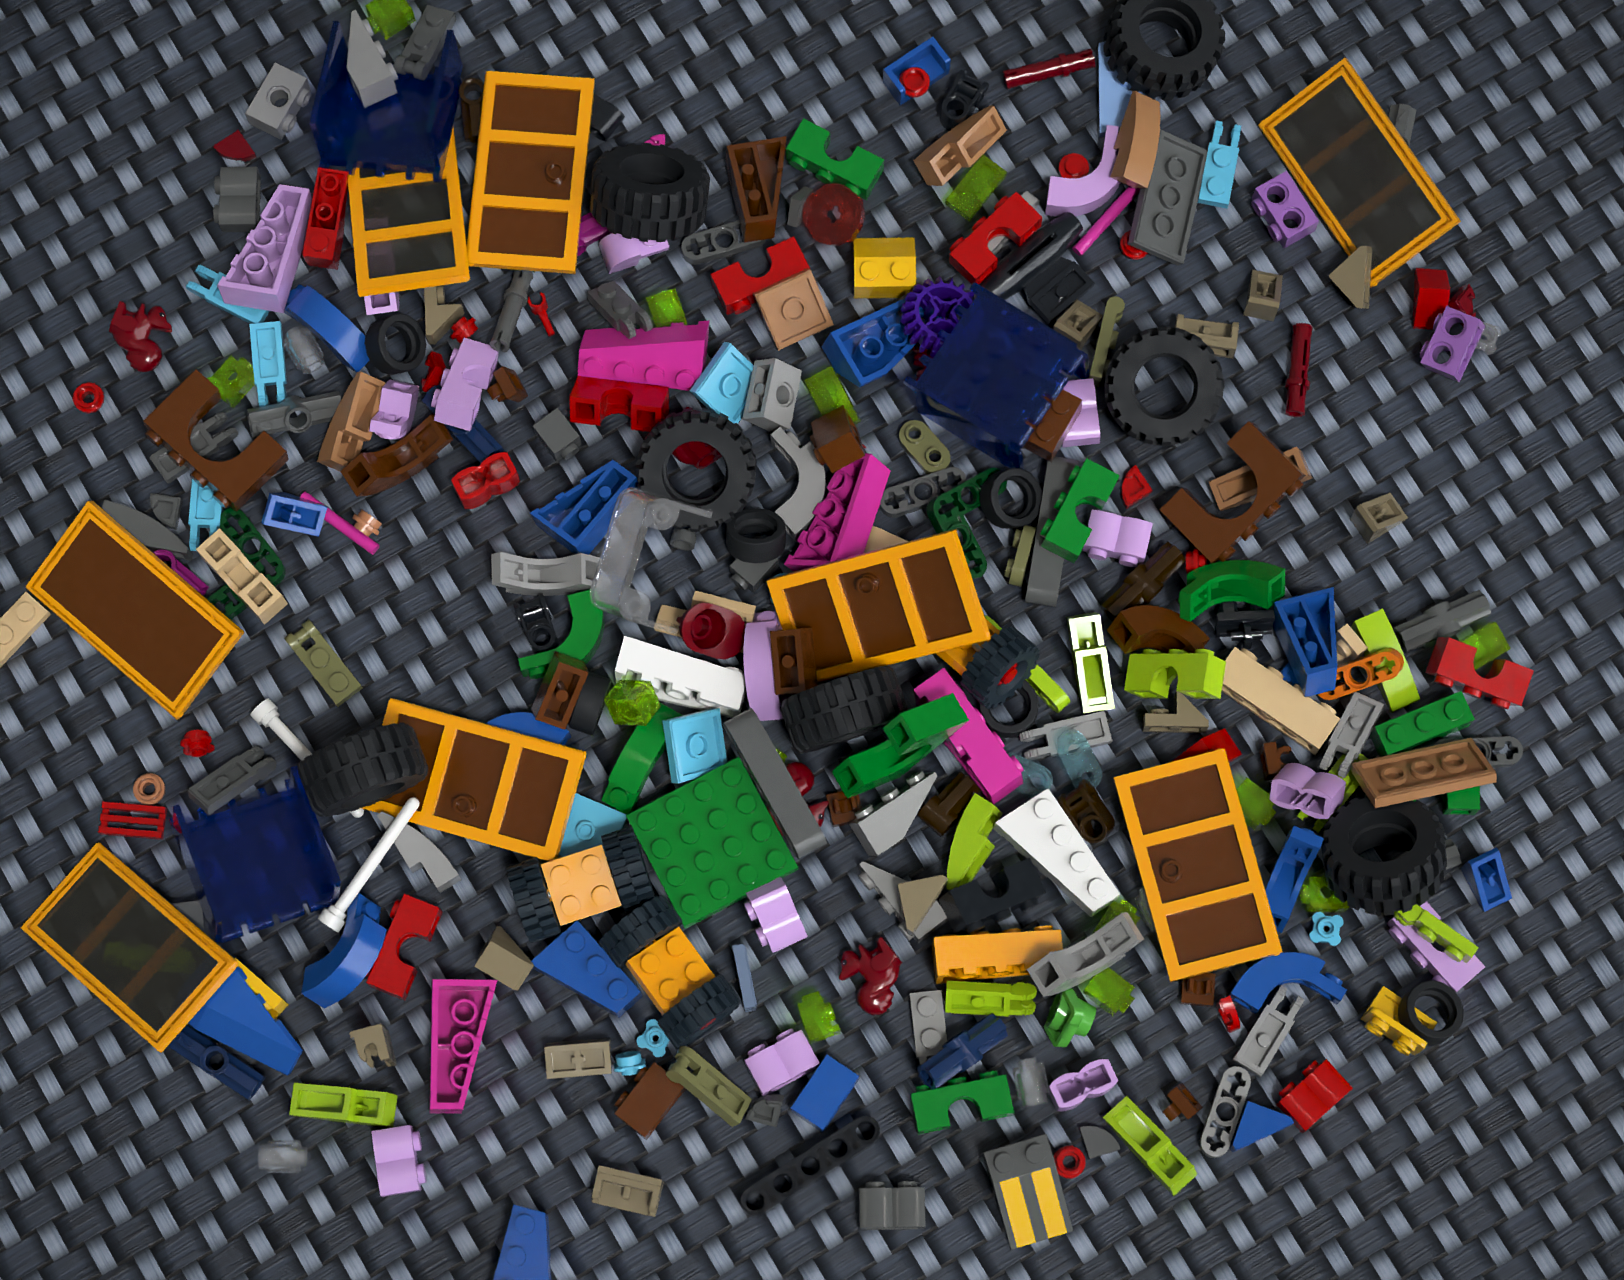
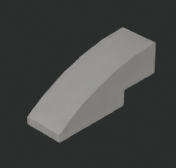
M385 812L377 814L386 830L396 818ZM406 824L394 841V844L412 873L424 867L440 893L461 881V877L447 857L423 834Z

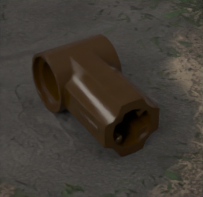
M469 78L461 83L459 95L465 141L476 144L478 143L484 83L477 78ZM471 91L481 93L480 98L474 101L467 99L466 95Z
M960 772L938 796L934 795L923 806L917 816L942 837L958 820L959 814L968 805L974 793L979 794L981 789L971 778Z

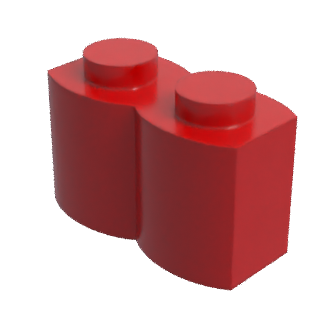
M500 452L486 458L480 466L461 470L452 478L451 482L464 509H473L486 503L492 495H501L511 491L518 485L520 479L508 453Z
M1327 1059L1321 1064L1316 1060L1301 1072L1306 1078L1297 1086L1291 1081L1278 1093L1282 1099L1276 1105L1285 1115L1292 1117L1294 1125L1302 1134L1353 1089Z

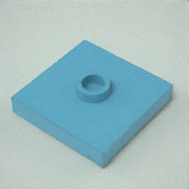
M724 342L692 386L690 392L708 409H712V413L719 415L721 412L728 416V420L733 424H738L743 418L754 365L731 343Z
M720 708L707 709L662 720L672 783H682L697 779L727 763Z
M576 793L558 856L563 857L600 844L603 845L601 836L623 829L627 821V814Z

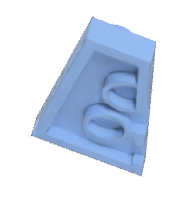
M1105 42L1098 43L1099 138L1105 136L1107 125L1119 126L1120 130L1132 94L1130 90L1131 85L1127 82L1122 84L1116 78L1118 72L1116 70L1111 71L1107 62L1110 56L1106 57L1103 49Z

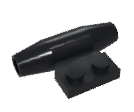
M1070 212L1064 213L1039 228L1020 247L1017 246L1000 260L997 268L977 288V292L983 295L985 303L990 307H994L1024 289L1028 304L1049 325L1088 292L1095 282L1075 261L1061 257L1083 231V226L1078 218Z

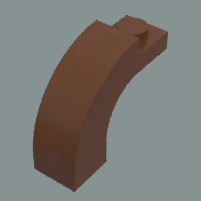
M435 414L428 416L414 430L395 444L380 451L361 453L341 470L342 475L356 497L373 495L392 488L419 473L438 459L437 453L447 446L453 438L443 423L434 421Z
M1152 605L1134 606L1120 611L1107 629L1125 654L1146 647L1155 648L1165 653H1169L1170 649L1195 653L1196 649H1206L1204 646L1210 640L1192 621L1189 622L1181 619L1179 613Z

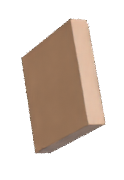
M810 268L753 293L778 351L834 325Z

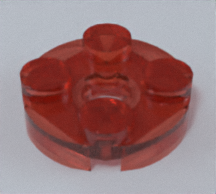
M830 183L821 186L822 188L812 193L805 202L803 208L805 227L808 228L809 233L816 241L825 245L840 246L853 242L862 229L865 219L862 198L852 189L841 184ZM837 206L838 212L841 213L840 218L836 219L835 223H831L832 220L827 217L828 211H833L834 207Z

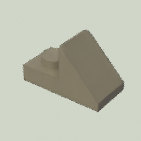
M444 286L424 288L425 329L429 345L436 344L464 315L462 304L440 305L445 304Z
M1177 690L1174 694V714H1169L1167 709H1152L1150 713H1145L1142 719V732L1206 733L1209 727V720Z

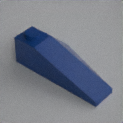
M905 298L829 334L822 345V349L836 373L856 386L862 387L885 376L916 345H910L909 340L912 335H903V329L906 325L900 324L901 317L897 313L901 310L902 304L905 303ZM920 306L919 314L921 318L926 319L922 320L926 324L928 319L924 315L925 310Z
M211 955L182 987L171 1009L173 1012L181 1006L219 963ZM237 967L188 1024L194 1029L288 1076L291 1074L303 1050L279 1019H273L263 1006L266 1002L260 993L258 995L254 994L245 982L248 977L240 967Z

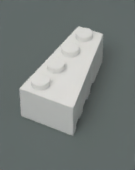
M624 636L615 668L617 691L701 711L720 708V715L730 718L741 713L746 694L745 677L742 670L735 667L718 666L705 660L696 659Z
M1049 788L995 822L994 830L1009 841L1021 855L1027 859L1030 858L1043 875L1052 880L1063 893L1090 917L1118 899L1120 893Z

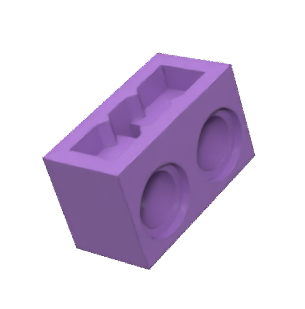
M1287 171L1255 188L1251 201L1252 207L1259 217H1264L1269 225L1267 228L1270 236L1275 242L1279 241L1283 248L1315 232L1319 220ZM1270 194L1278 195L1282 202L1273 203L1267 196ZM1286 219L1294 220L1298 227L1288 228L1283 221Z
M1446 306L1444 312H1440L1434 321L1433 330L1435 332L1431 340L1426 341L1421 349L1420 358L1422 360L1420 363L1432 372L1460 382L1485 325L1476 317ZM1453 324H1464L1463 331L1460 334L1450 335V328ZM1450 351L1451 356L1446 363H1437L1439 353Z

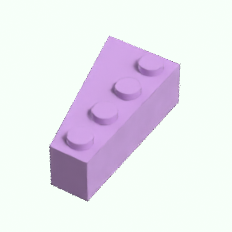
M279 184L261 213L260 222L255 230L251 229L246 238L247 243L240 254L235 255L230 263L231 268L226 277L222 276L217 285L225 304L284 313L304 247L312 204V196L309 189Z

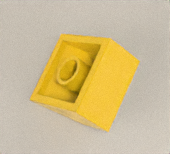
M915 237L853 238L854 299L901 298L903 295L912 292L916 285Z

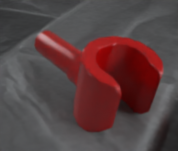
M539 292L542 302L539 305H534L530 297H528V304L531 312L539 316L548 337L555 335V331L546 312L548 309L546 297L542 292Z

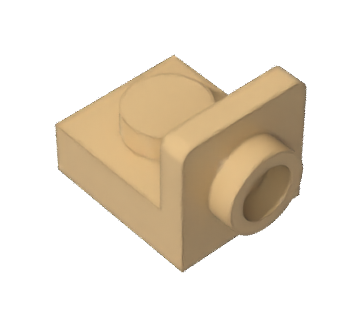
M1348 624L1344 625L1335 634L1337 666L1362 657L1368 648Z

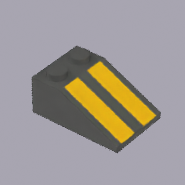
M1046 1134L983 1153L984 1164L1011 1250L1073 1232L1057 1167Z

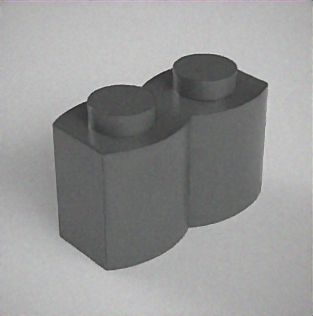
M221 167L220 176H215L214 182L215 193L220 195L219 205H214V222L219 223L222 232H250L251 229L255 230L260 222L261 174L258 167Z
M866 1182L865 1188H859V1230L925 1229V1187H917V1182H898V1188H885V1182Z

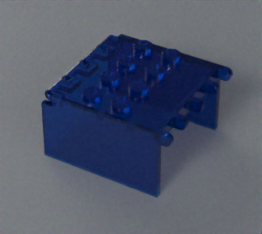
M333 21L309 121L321 157L319 167L329 168V165L346 167L349 175H354L356 168L376 169V177L384 178L386 170L405 171L407 180H414L416 172L433 174L434 182H441L460 96L459 87L462 83L461 72L463 66L454 31L447 30L440 65L435 67L434 74H431L430 70L426 79L420 80L414 78L413 74L410 73L405 75L397 73L398 79L394 81L397 93L364 108L351 84L347 71L348 48L340 22Z
M973 283L970 290L977 294L975 300L968 309L961 305L956 306L954 309L955 313L962 317L951 334L942 329L939 330L937 337L944 341L933 359L922 354L919 361L927 366V368L917 381L906 377L903 383L914 390L917 411L1006 467L1024 470L1021 449L1034 432V429L1026 424V422L1028 421L1035 426H1038L1052 406L1049 401L1044 399V396L1055 401L1069 381L1061 373L1062 371L1070 376L1074 374L1081 379L1089 378L1088 354L1079 350L1077 343L979 284Z
M297 766L290 768V779L285 780L286 791L267 796L265 788L262 787L257 789L259 800L237 807L233 798L228 802L229 810L208 817L199 808L197 809L199 820L187 824L179 804L173 806V817L169 818L170 825L210 933L213 935L216 943H224L244 936L241 925L246 924L247 930L251 934L274 926L273 914H276L279 922L283 923L305 915L302 906L307 903L308 909L312 913L329 907L339 899L341 880L316 815L310 806Z

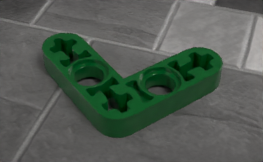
M989 468L979 472L936 496L927 505L928 518L937 534L957 529L962 533V549L969 548L970 550L964 553L967 564L972 560L976 564L973 570H969L972 579L979 578L985 574L987 561L964 514L980 506V485H983L990 475L1000 471L998 468ZM1007 481L1000 485L998 495L1005 491ZM963 488H968L973 493V501L970 505L964 503L961 499ZM952 502L955 507L946 510L942 515L938 513V509L941 506Z
M232 508L224 510L221 513L220 529L240 549L242 554L258 572L263 575L266 573V569L259 561L263 557H265L270 566L278 565L275 568L277 573L275 576L265 575L272 585L276 587L282 582L286 574L285 567L280 558L240 509L237 512ZM230 517H233L235 520L241 518L238 524L245 533L239 536L232 526L227 529L229 526L227 520ZM250 539H256L260 542V550L252 555L246 554L244 552V544ZM224 585L207 600L213 605L217 602L223 605L230 600L226 594L231 592L239 604L235 606L232 601L225 606L227 612L224 615L232 620L248 607L227 585Z

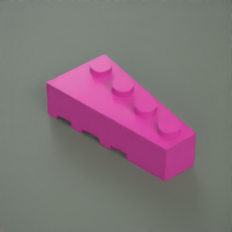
M710 320L699 321L697 325H684V322L671 323L670 327L653 328L647 332L640 327V329H635L636 336L630 339L615 328L585 330L579 348L578 376L666 386L672 389L690 391L706 368Z
M865 453L864 457L836 471L827 486L829 490L827 497L816 505L813 511L815 515L808 531L803 530L797 540L800 543L794 556L789 554L784 565L793 572L863 554L891 470L872 454Z
M942 668L913 689L917 707L954 693L969 721L943 743L981 789L990 803L996 804L1023 784L1021 772L1024 769L1014 755L1009 757L1003 749L1005 745L995 731H990L985 724L986 721L977 708H973L963 690L954 682L945 668Z
M432 979L429 1113L462 1114L497 980Z

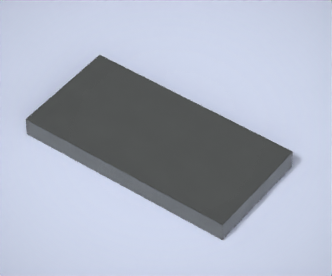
M1160 129L1154 168L1148 188H1140L1128 245L1177 266L1184 264L1208 150Z

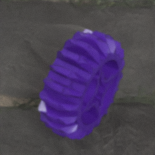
M939 276L934 283L928 278L924 281L923 286L920 284L915 285L912 292L907 293L905 303L901 307V313L903 314L900 318V324L906 325L903 329V335H912L909 340L910 345L919 343L920 353L928 349L930 350L931 358L935 357L937 352L941 353L943 359L948 358L950 352L955 358L960 355L962 350L967 352L972 344L977 342L979 333L983 329L981 321L984 317V312L979 310L981 306L980 301L972 300L974 290L966 293L963 291L965 288L964 283L958 287L953 285V277L947 283H944L941 276ZM920 306L925 310L924 315L928 319L926 324L921 320L919 314ZM958 311L964 319L965 329L959 325L960 321L956 317Z

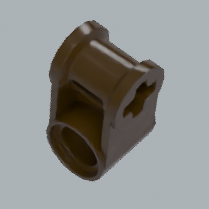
M1081 780L1077 788L1068 794L1063 793L1058 796L1059 805L1085 841L1098 843L1113 831L1115 827L1113 815L1100 799L1095 787L1088 780ZM1079 797H1082V799H1081L1080 801H1078V802L1075 801V800L1078 799ZM1092 819L1098 820L1102 824V832H1097L1093 829L1091 825Z

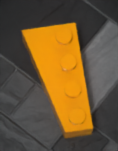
M1052 925L1034 927V931L1021 932V929L1014 928L1002 930V933L994 934L982 931L974 932L970 935L957 936L951 934L934 937L932 953L936 984L947 983V980L975 981L1028 976L1030 974L1027 969L1050 952L1063 950L1061 930H1053Z

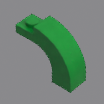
M1249 560L1221 561L1201 566L1187 574V586L1180 590L1178 596L1180 618L1191 622L1209 607L1229 601L1246 602L1269 609L1274 605V602L1279 601L1285 596V568Z
M598 588L567 595L573 617L569 636L555 649L518 658L523 677L529 676L530 679L544 677L555 651L584 661L585 664L592 659L600 646L605 624Z
M658 701L651 706L621 752L608 778L609 784L601 801L627 815L634 810L653 767L666 749L662 720L683 716L682 714Z

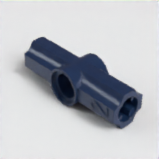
M440 384L434 385L422 399L423 404L433 414H435L436 408L431 407L435 390L442 389ZM476 419L470 431L457 430L454 426L444 424L451 432L453 438L460 442L480 464L489 456L504 451L503 447Z
M993 1013L984 1017L969 1030H964L942 1045L943 1049L917 1067L918 1076L924 1085H927L931 1090L942 1086L958 1072L962 1073L975 1065L984 1057L983 1054L1005 1039L1008 1036L1007 1027L1001 1018L996 1017Z
M188 1025L180 1031L169 1045L170 1049L249 1101L256 1095L265 1079V1076ZM216 1054H222L224 1056L223 1066L218 1070H211V1058Z

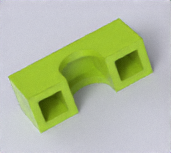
M1144 649L1142 654L1129 655L1124 691L1140 698H1168L1170 684L1178 676L1177 691L1194 699H1221L1226 661L1214 656V652L1207 649H1196L1195 653H1188L1179 649H1170L1169 653Z

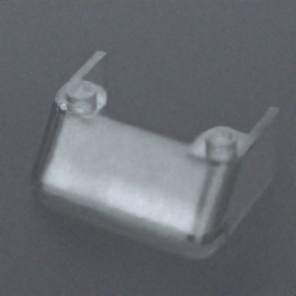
M636 487L624 489L617 498L591 585L590 600L592 604L598 609L628 621L676 635L679 625L649 616L651 609L650 599L644 592L630 588L648 527L658 530L671 528L676 523L680 510L710 519L713 510Z

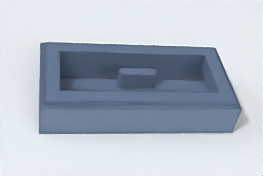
M744 944L733 945L745 1013L756 1011L758 1008L746 946Z

